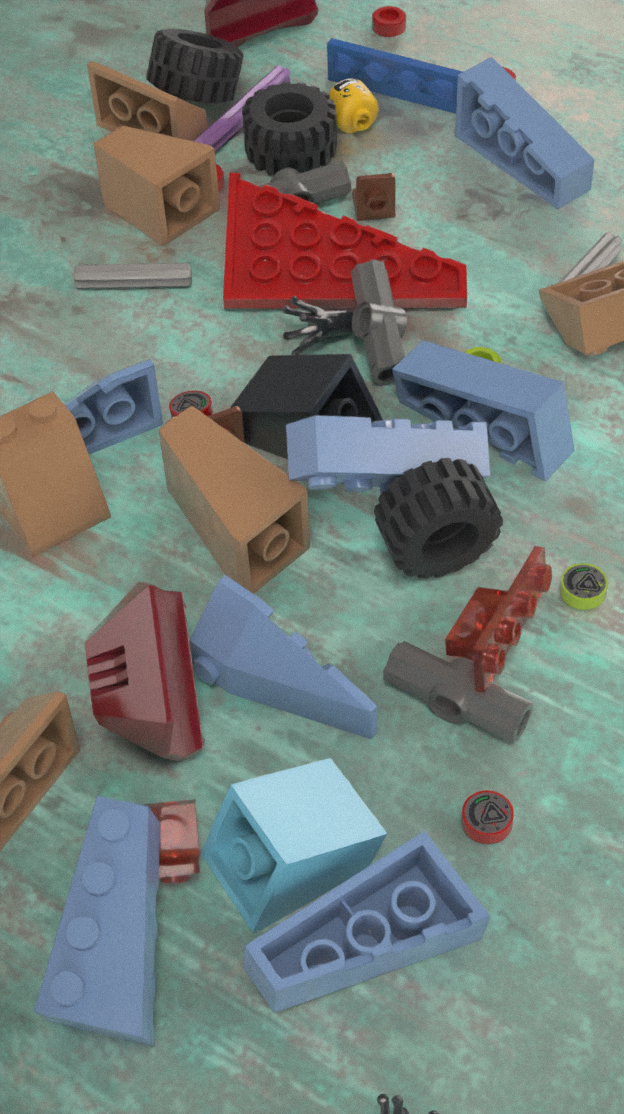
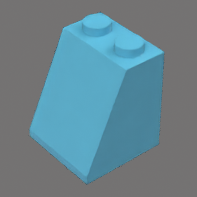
M328 758L231 784L200 854L254 933L268 927L370 866L387 833L332 759Z

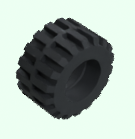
M185 29L159 30L154 35L146 79L161 91L186 100L211 104L230 102L235 98L244 54L233 44L208 34Z
M282 82L279 85H269L267 89H259L254 92V96L246 100V106H243L242 109L245 153H247L249 162L254 163V167L257 169L266 170V173L275 175L278 171L286 168L296 169L299 173L320 168V166H326L330 162V157H334L337 147L335 103L333 100H330L328 93L321 92L320 88L316 86H306V83L298 82L293 84Z
M441 458L437 462L430 460L422 463L421 466L415 469L410 468L403 472V476L395 478L388 485L389 489L381 493L378 498L379 504L374 509L375 522L396 567L399 570H403L404 574L408 576L417 575L418 578H428L434 575L435 577L444 576L447 573L459 571L470 563H474L480 558L481 554L487 552L493 546L492 542L498 539L501 533L500 527L503 525L501 511L481 473H479L476 466L468 464L466 460L459 458L451 461L450 458Z

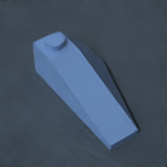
M151 359L98 378L64 403L76 419L89 455L163 425L155 366Z
M224 575L218 581L189 640L193 670L197 676L207 684L215 683L230 694L372 739L377 734V705L334 665L327 664L321 667L306 647L308 641L297 631L289 637L269 619L274 612L270 606L255 594Z

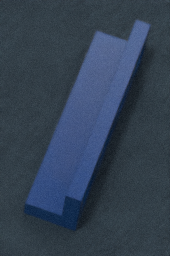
M331 38L327 43L328 80L338 83L345 79L354 78L362 81L371 92L456 114L458 75L463 71Z

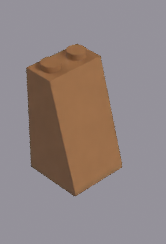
M192 405L178 416L169 419L163 427L158 429L167 490L226 576L254 594L310 549L307 488L297 481L289 480V475Z

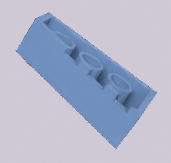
M492 57L458 75L455 137L557 209L591 190L595 159Z
M423 340L392 369L401 404L433 421H452L457 428L466 426L470 422H487L488 443L501 450L499 457L513 465L518 460H521L534 467L532 475L545 482L575 451L564 382Z
M315 415L286 425L289 480L308 482L309 489H330L337 487V484H344L346 492H364L372 490L373 487H380L381 494L389 489L388 485L395 478L403 476V472L410 468L415 469L421 466L422 463L430 460L437 462L441 458H450L451 461L458 458L466 460L468 464H473L477 467L483 478L490 477L487 422H470L466 426L453 429L452 421L435 420L432 424L411 425L410 419L380 420L371 423V418Z
M102 796L96 797L34 1012L52 1023L154 1047L153 999L156 998L154 960L158 921L156 920V892H158L160 822L149 806Z
M423 831L245 945L243 969L273 1013L482 940L490 915L427 833Z

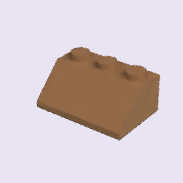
M90 61L87 64L97 126L110 132L122 126H127L189 141H194L207 129L206 110L94 61Z
M624 261L539 289L540 299L567 346L582 352L584 355L593 356L606 352L608 346L620 342L624 343Z
M59 691L25 698L14 712L7 714L0 723V851L80 751L67 696Z

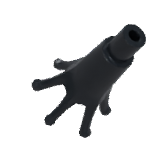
M296 296L291 297L290 302L307 311L292 309L287 305L282 308L283 313L298 316L301 322H308V326L305 328L283 333L284 340H289L296 336L310 335L299 343L300 346L294 349L291 355H299L308 347L325 339L353 334L352 317L355 309H324L298 300Z

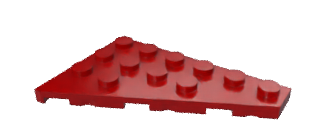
M229 173L223 289L224 309L283 308L285 305L290 308H300L290 302L293 296L298 297V300L320 308H356L357 302L351 271L357 264H363L370 260L384 262L385 269L388 272L394 305L397 307L467 308L466 264L451 258H442L434 251L424 247L419 251L399 243L398 237L369 225H360L354 219L344 215L341 219L320 211L317 204L292 194H283L267 184L262 188L241 179L239 173Z

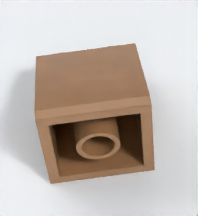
M122 126L93 143L103 205L161 246H165L220 210L215 150L212 146L127 126Z
M54 391L0 416V513L32 557L111 518L109 507L76 419Z

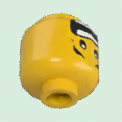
M354 78L345 79L336 83L331 88L329 95L330 100H333L335 103L336 126L343 133L364 131L373 125L378 116L379 105L375 96L362 81Z

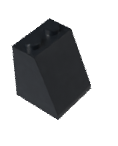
M351 354L268 356L230 407L238 406L242 412L245 444L288 459L287 424L315 415L371 418V423L383 420Z

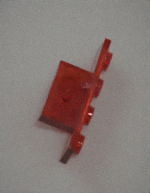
M534 546L508 591L477 587L445 638L447 656L466 658L473 661L476 692L485 693L495 675L502 673L509 650L512 646L518 645L527 619L534 617L537 601L543 592L547 593L550 588L552 567L546 564L545 547Z

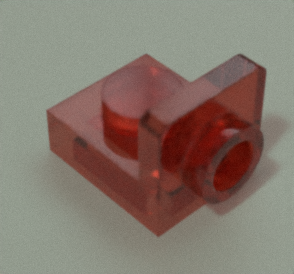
M196 799L144 804V806H149L160 822V882L174 884L190 880L191 874L199 873L201 867Z

